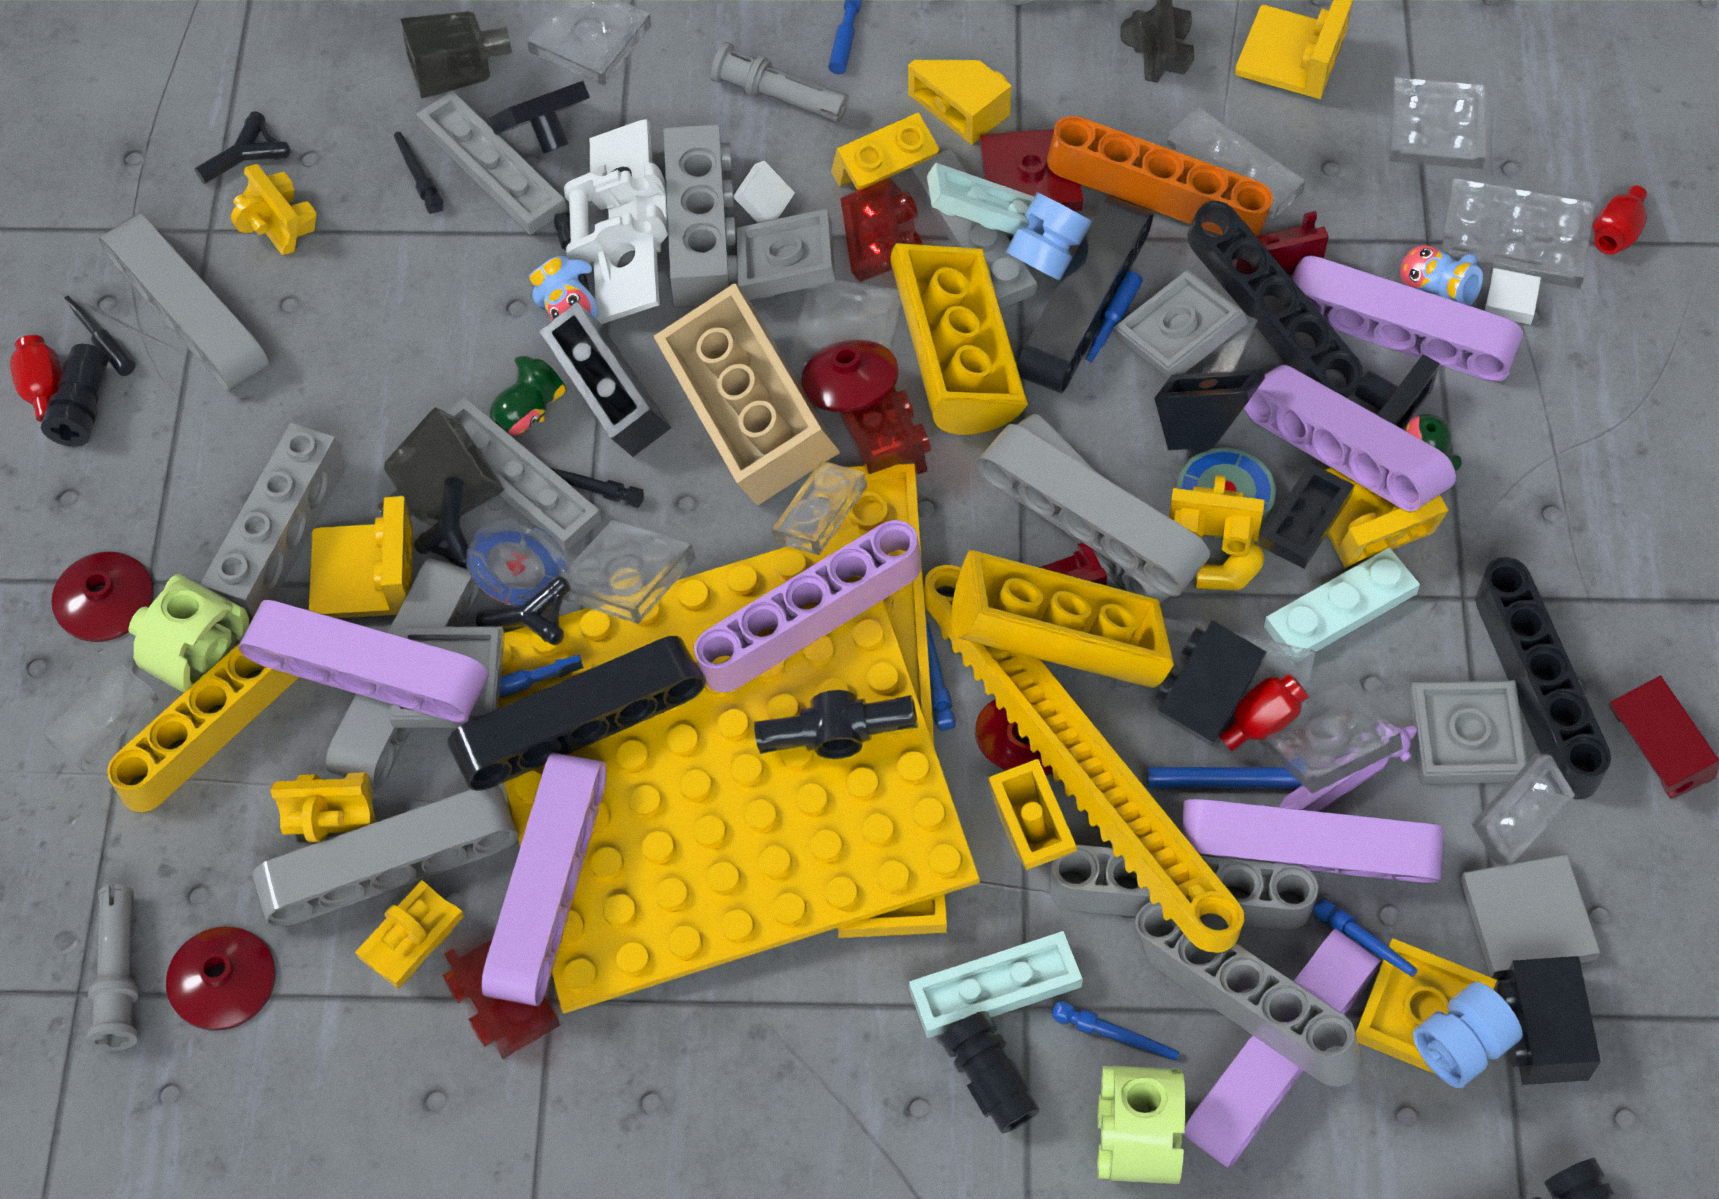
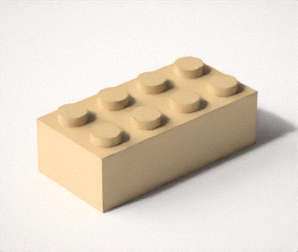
M735 283L653 336L736 483L757 506L840 453L757 311Z

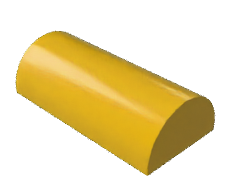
M896 243L891 252V266L934 423L941 430L951 434L973 435L997 429L1011 422L1023 412L1028 403L983 249Z
M968 551L958 576L952 603L951 624L956 638L1149 688L1159 686L1172 669L1174 662L1158 599L979 551Z

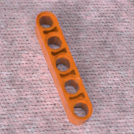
M1065 116L1055 124L1047 156L1048 167L1054 174L1189 224L1192 223L1196 212L1203 204L1210 201L1224 202L1235 210L1255 236L1262 233L1273 203L1272 192L1265 184L1083 117ZM1205 222L1201 224L1205 230L1219 235L1223 234L1221 227L1216 223Z

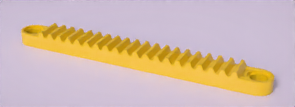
M942 565L931 569L925 578L924 603L927 611L940 626L942 638L944 640H951L952 651L955 654L962 653L963 665L966 668L973 667L974 679L977 682L980 680L984 681L985 693L988 696L991 694L995 695L996 706L999 710L1006 709L1008 722L1011 724L1016 722L1018 724L1019 735L1021 738H1029L1031 751L1033 753L1037 751L1041 753L1042 765L1044 767H1052L1054 780L1056 782L1061 780L1064 782L1065 794L1068 797L1072 795L1076 797L1077 809L1080 812L1084 810L1088 812L1089 824L1092 827L1096 825L1100 827L1101 839L1103 842L1111 841L1114 856L1116 858L1123 856L1126 871L1128 873L1134 871L1137 874L1138 886L1141 889L1144 887L1149 889L1152 904H1161L1164 919L1167 921L1172 918L1188 940L1204 951L1220 953L1228 951L1235 946L1244 924V911L1239 902L1040 659L959 639L954 636L951 624L953 597L943 596L936 589L943 586L955 588L961 568L953 565ZM1204 914H1216L1222 917L1229 927L1223 930H1213L1203 924L1200 917Z

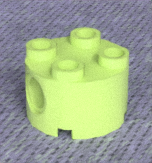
M176 574L169 579L164 590L149 608L146 606L142 607L134 614L129 625L130 634L136 636L133 658L138 668L184 693L234 648L237 640L241 642L249 627V616L245 608L181 574Z
M1102 1066L1101 1094L1098 1096L1097 1126L1098 1129H1101V1144L1098 1145L1097 1157L1098 1179L1168 1184L1180 1183L1184 1149H1181L1182 1134H1185V1083L1182 1069Z

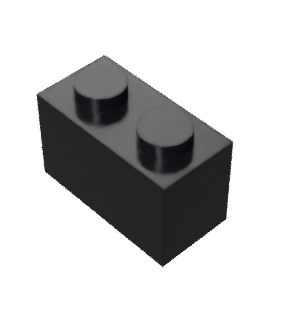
M1211 620L1205 631L1196 627L1181 654L1189 658L1178 676L1170 671L1155 696V699L1162 702L1158 710L1159 715L1213 746L1264 661L1267 651Z
M1579 956L1513 960L1504 979L1498 982L1497 993L1510 1006L1522 1027L1523 1036L1521 1040L1508 1050L1511 1065L1513 1067L1519 1066L1522 1085L1589 1081L1601 1060Z

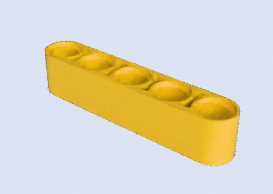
M238 644L111 759L107 769L108 779L125 807L133 812L142 813L158 807L299 677L270 669L251 661L239 651ZM254 671H262L254 678H246L247 675ZM224 705L221 710L215 713H207L215 706ZM185 740L178 748L168 749L174 742ZM147 775L138 784L129 785L137 776Z

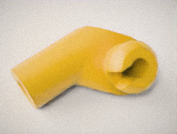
M1252 542L1249 553L1245 557L1230 555L1223 565L1204 564L1195 575V588L1235 591L1245 588L1262 569L1264 563L1263 551L1256 543Z

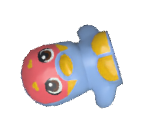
M1420 245L1411 249L1404 257L1400 267V278L1404 285L1468 306L1472 305L1476 300L1483 282V274L1477 266L1478 257L1475 254H1467L1459 261H1456L1445 252L1427 245Z
M556 256L546 261L529 275V279L534 285L532 292L533 301L538 307H545L551 321L576 302L581 304L597 319L598 306L595 298L578 280L580 274H588L592 271L591 265L584 260H570L566 256Z

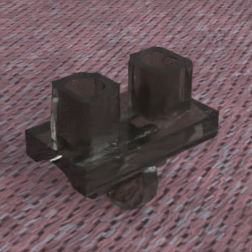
M1156 0V5L1151 10L1146 12L1143 10L1134 11L1132 16L1127 18L1120 26L1121 41L1125 45L1134 48L1136 53H1143L1146 81L1158 83L1165 71L1185 75L1195 58L1193 45L1175 41V39L1184 41L1190 32L1192 25L1191 11L1173 7L1172 0Z

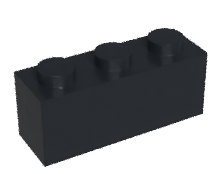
M576 302L539 331L609 437L632 457L672 428L601 323L581 304Z

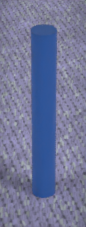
M1147 767V788H1299L1307 782L1306 767Z

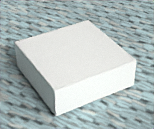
M765 161L754 164L733 195V198L757 223L778 219L795 192Z
M1493 268L1484 311L1505 317L1514 322L1531 325L1541 277Z

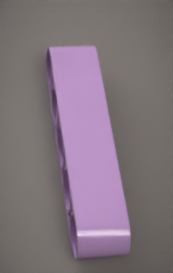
M1307 256L1300 259L1291 278L1335 331L1417 358L1424 354L1440 363L1441 366L1483 380L1501 381L1507 378L1523 338V331L1520 326L1505 317L1320 257Z
M1281 365L1265 374V379L1243 408L1248 417L1259 426L1403 510L1409 512L1416 511L1455 484L1456 474L1452 462L1440 450L1290 366Z
M900 520L885 522L704 631L695 643L694 653L701 674L706 681L705 684L717 692H730L738 689L911 583L918 577L922 569L918 536L915 529L908 523ZM895 550L906 551L904 554L899 556L888 555L890 552H893ZM853 576L863 577L860 581L854 583L844 582ZM808 603L819 604L818 606L810 610L800 609L803 605ZM765 629L775 630L771 635H768L766 637L756 636L760 631H763ZM721 656L731 657L728 661L721 664L712 663Z
M263 600L238 646L239 651L245 657L264 667L456 723L468 721L489 677V671L481 663L468 656L272 600Z
M555 752L549 755L485 962L482 976V994L484 996L533 1006H539L543 1001L603 797L607 773L604 761Z
M1192 799L1184 801L1182 834L1200 856L1295 864L1305 867L1309 871L1419 883L1441 882L1444 827L1439 825L1215 800Z
M1334 929L1293 982L1345 1016L1377 972L1382 960L1338 929ZM1297 1017L1286 1018L1282 1022H1290ZM1252 1035L1187 1122L1185 1134H1182V1136L1226 1168H1231L1304 1070Z

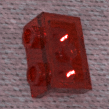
M890 177L840 198L851 273L860 283L892 270L890 257L896 243L923 245L914 225V218L918 217L915 201L908 191L902 192Z
M894 387L883 400L873 406L854 412H839L869 475L908 460L915 464V470L918 475L927 472L924 453L931 451L930 442L921 423L914 425L910 419L914 417V413L905 390L897 392Z
M492 939L461 957H458L452 948L444 953L450 971L443 974L442 977L455 1001L459 1004L467 999L475 1012V1015L470 1017L468 1021L484 1048L493 1043L501 1058L504 1059L560 1026L558 1018L545 996L539 1006L486 997L482 994L483 970Z

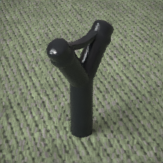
M253 111L245 120L244 126L233 146L194 169L202 183L206 184L245 160H280L288 158L290 147L287 142H279L271 137L264 127V115ZM260 132H262L264 138L268 141L264 143H255Z
M449 477L444 481L440 521L426 532L421 533L415 540L414 547L421 554L436 553L449 559L456 566L473 571L471 555L473 554L460 528L465 483L460 478ZM446 540L450 550L438 545Z
M559 576L550 581L545 588L523 606L478 613L476 625L477 627H503V629L525 626L541 637L543 641L551 645H558L563 641L565 635L563 629L559 626V610L562 600L570 591L571 586L564 577ZM552 606L550 621L542 616V614Z

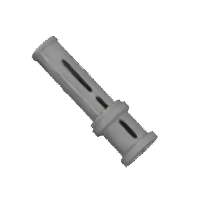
M724 42L713 60L710 73L711 80L717 83L725 80L743 87L748 95L759 96L763 93L804 110L822 115L836 123L840 122L846 111L847 100L849 99L847 94L828 89L820 84L773 67L771 61L765 56L760 55L754 58L734 50L733 44Z
M119 884L114 885V897H110L111 888L109 885L100 888L98 891L97 979L88 988V1001L93 1004V1025L87 1031L86 1041L90 1047L105 1051L123 1050L137 1043V1030L132 1026V1005L138 1000V987L130 979L132 900L134 898V891L131 887Z

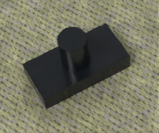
M580 81L511 106L488 119L495 135L531 123L541 150L545 154L569 144L556 113L587 100L590 96L584 81Z
M1423 354L1399 386L1369 370L1361 379L1354 395L1379 409L1380 411L1377 414L1379 417L1404 429L1431 393L1440 363Z
M1309 463L1263 533L1260 547L1305 569L1351 498L1354 484Z

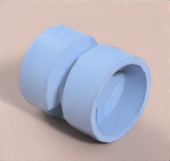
M1037 192L1025 214V218L1029 223L1028 226L1017 229L1006 253L1060 281L1072 260L1069 252L1070 246L1080 245L1092 221Z
M1472 982L1453 997L1447 1005V1015L1436 1011L1417 1026L1412 1034L1416 1048L1426 1064L1438 1077L1455 1088L1465 1087L1486 1069L1488 1065L1487 1058L1491 1060L1499 1059L1516 1045L1523 1036L1522 1027L1510 1006L1497 992L1480 982Z

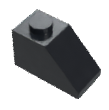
M1254 369L1171 375L1154 398L1168 451L1187 450L1190 453H1202L1214 448L1265 379L1264 370Z

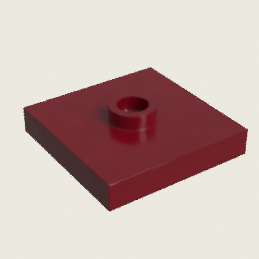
M1054 129L980 135V152L985 180L1034 197L1038 192L1073 211H1083L1081 184L1054 174L1048 167L1047 156Z

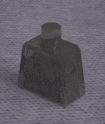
M465 11L400 19L407 59L421 99L487 81L490 78L487 58L512 53L507 27L481 31L474 12Z
M437 407L426 415L384 464L385 472L396 487V490L388 497L404 496L410 517L414 515L418 520L431 526L440 521L444 481L449 477L460 478L465 483L461 516L505 490L459 419ZM384 500L378 504V508L382 515L384 510Z

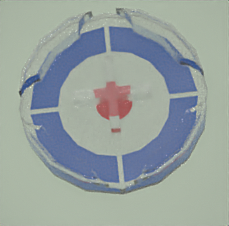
M510 518L493 520L478 529L467 550V569L474 583L489 597L505 605L519 607L523 606L545 588L550 581L559 576L565 578L567 558L560 544L549 533L535 525L532 529L520 526L521 520Z

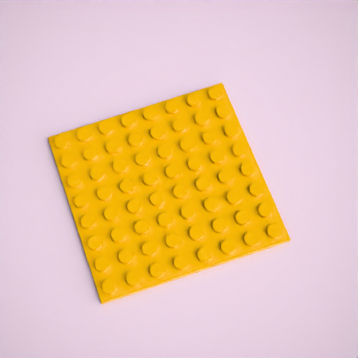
M858 525L559 616V626L563 629L565 635L563 641L558 645H551L543 641L541 637L526 627L504 633L501 677L522 669L532 671L554 664L555 660L580 655L584 668L563 677L558 675L536 682L527 690L500 697L499 708L668 636L682 638L700 670L694 649L698 637L704 631L861 537ZM853 576L844 582L854 583L860 581L863 577ZM883 600L738 689L730 692H717L705 684L701 693L692 700L568 754L604 761L607 773L603 797L552 969L560 1007L563 1014L980 883ZM808 603L803 605L800 609L810 610L812 608H815L819 604ZM765 629L763 631H760L756 636L766 637L768 635H771L775 630ZM721 656L712 663L721 664L728 661L731 657ZM831 690L849 691L854 693L857 699L864 698L866 703L912 695L914 700L918 728L873 734L870 741L862 742V749L859 753L851 757L826 759L818 756L815 750L808 751L806 746L760 754L756 744L755 722L800 715L801 709L811 708V699L822 692ZM545 765L504 782L513 821L518 832L520 847Z

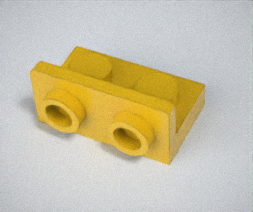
M918 112L838 147L831 173L839 187L852 181L856 189L862 190L936 157L939 147Z

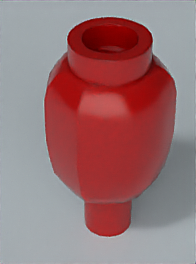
M1634 185L1630 187L1627 194L1615 195L1598 213L1592 228L1595 236L1594 244L1600 252L1607 255L1617 254L1619 251L1629 248L1639 238L1647 221L1646 209L1643 204L1647 197V192L1643 187Z
M27 335L16 340V350L10 358L9 366L12 381L18 395L26 402L33 404L36 420L42 422L50 397L57 393L56 388L61 375V367L56 351L45 344L42 336Z
M1288 673L1282 679L1279 677H1269L1253 688L1238 703L1234 712L1235 723L1221 733L1219 737L1232 752L1248 739L1255 741L1266 740L1283 730L1300 715L1302 702L1309 698V695L1291 673Z

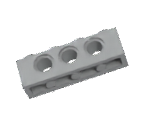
M719 124L663 128L670 279L674 307L702 305L728 288L730 284L738 283L737 255H728L727 246L736 245L734 217H725V208H734L732 179L723 180V171H732L730 143H721Z
M289 424L200 583L245 608L249 616V625L263 600L274 601L346 469L334 436L297 424Z

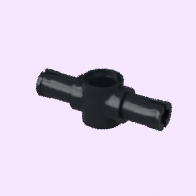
M831 690L819 693L811 699V708L801 709L800 715L754 723L756 744L760 754L806 746L808 751L815 750L818 756L826 759H843L859 753L862 749V742L870 741L873 734L918 728L917 713L912 695L866 703L864 698L857 699L854 693L844 690Z

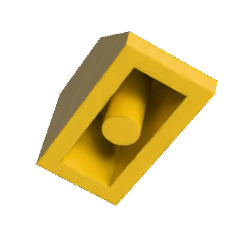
M913 60L908 64V95L969 144L973 145L980 139V135H986L1010 116L1012 85L1009 84L1003 74L991 70L980 60Z
M1039 759L988 777L997 813L1013 851L1026 870L1077 851V846Z

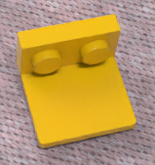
M1333 0L1330 10L1322 8L1318 19L1268 5H1261L1236 64L1235 75L1321 100L1347 33L1353 0Z
M1326 469V471L1354 484L1351 498L1327 533L1345 568L1368 560L1387 548L1393 550L1433 534L1449 511L1441 495L1416 511L1409 512L1403 510L1335 469Z
M404 496L384 497L383 517H376L375 524L319 527L313 529L309 611L333 618L398 614L412 587L414 526Z

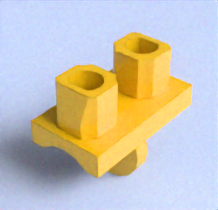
M258 164L246 166L244 174L248 178V185L243 194L236 196L233 201L236 207L231 214L232 224L241 233H252L255 231L258 235L266 234L281 255L295 252L297 237L315 230L317 217L315 209L308 201L293 205L289 204L293 202L295 189L292 180L284 171L267 176Z
M1215 475L1213 489L1195 486L1193 490L1173 488L1169 518L1187 528L1201 539H1203V535L1223 537L1221 550L1228 555L1243 557L1248 555L1252 542H1258L1265 500L1243 497L1244 493L1224 490L1226 476Z
M366 772L348 773L344 779H322L317 774L299 775L295 781H275L270 789L272 798L276 801L279 808L282 835L304 834L308 842L315 843L324 841L328 833H347L376 823L372 806L374 793L369 775Z
M421 880L398 906L391 905L385 912L386 919L355 953L358 959L399 989L463 919V912L454 904L443 899L428 884Z

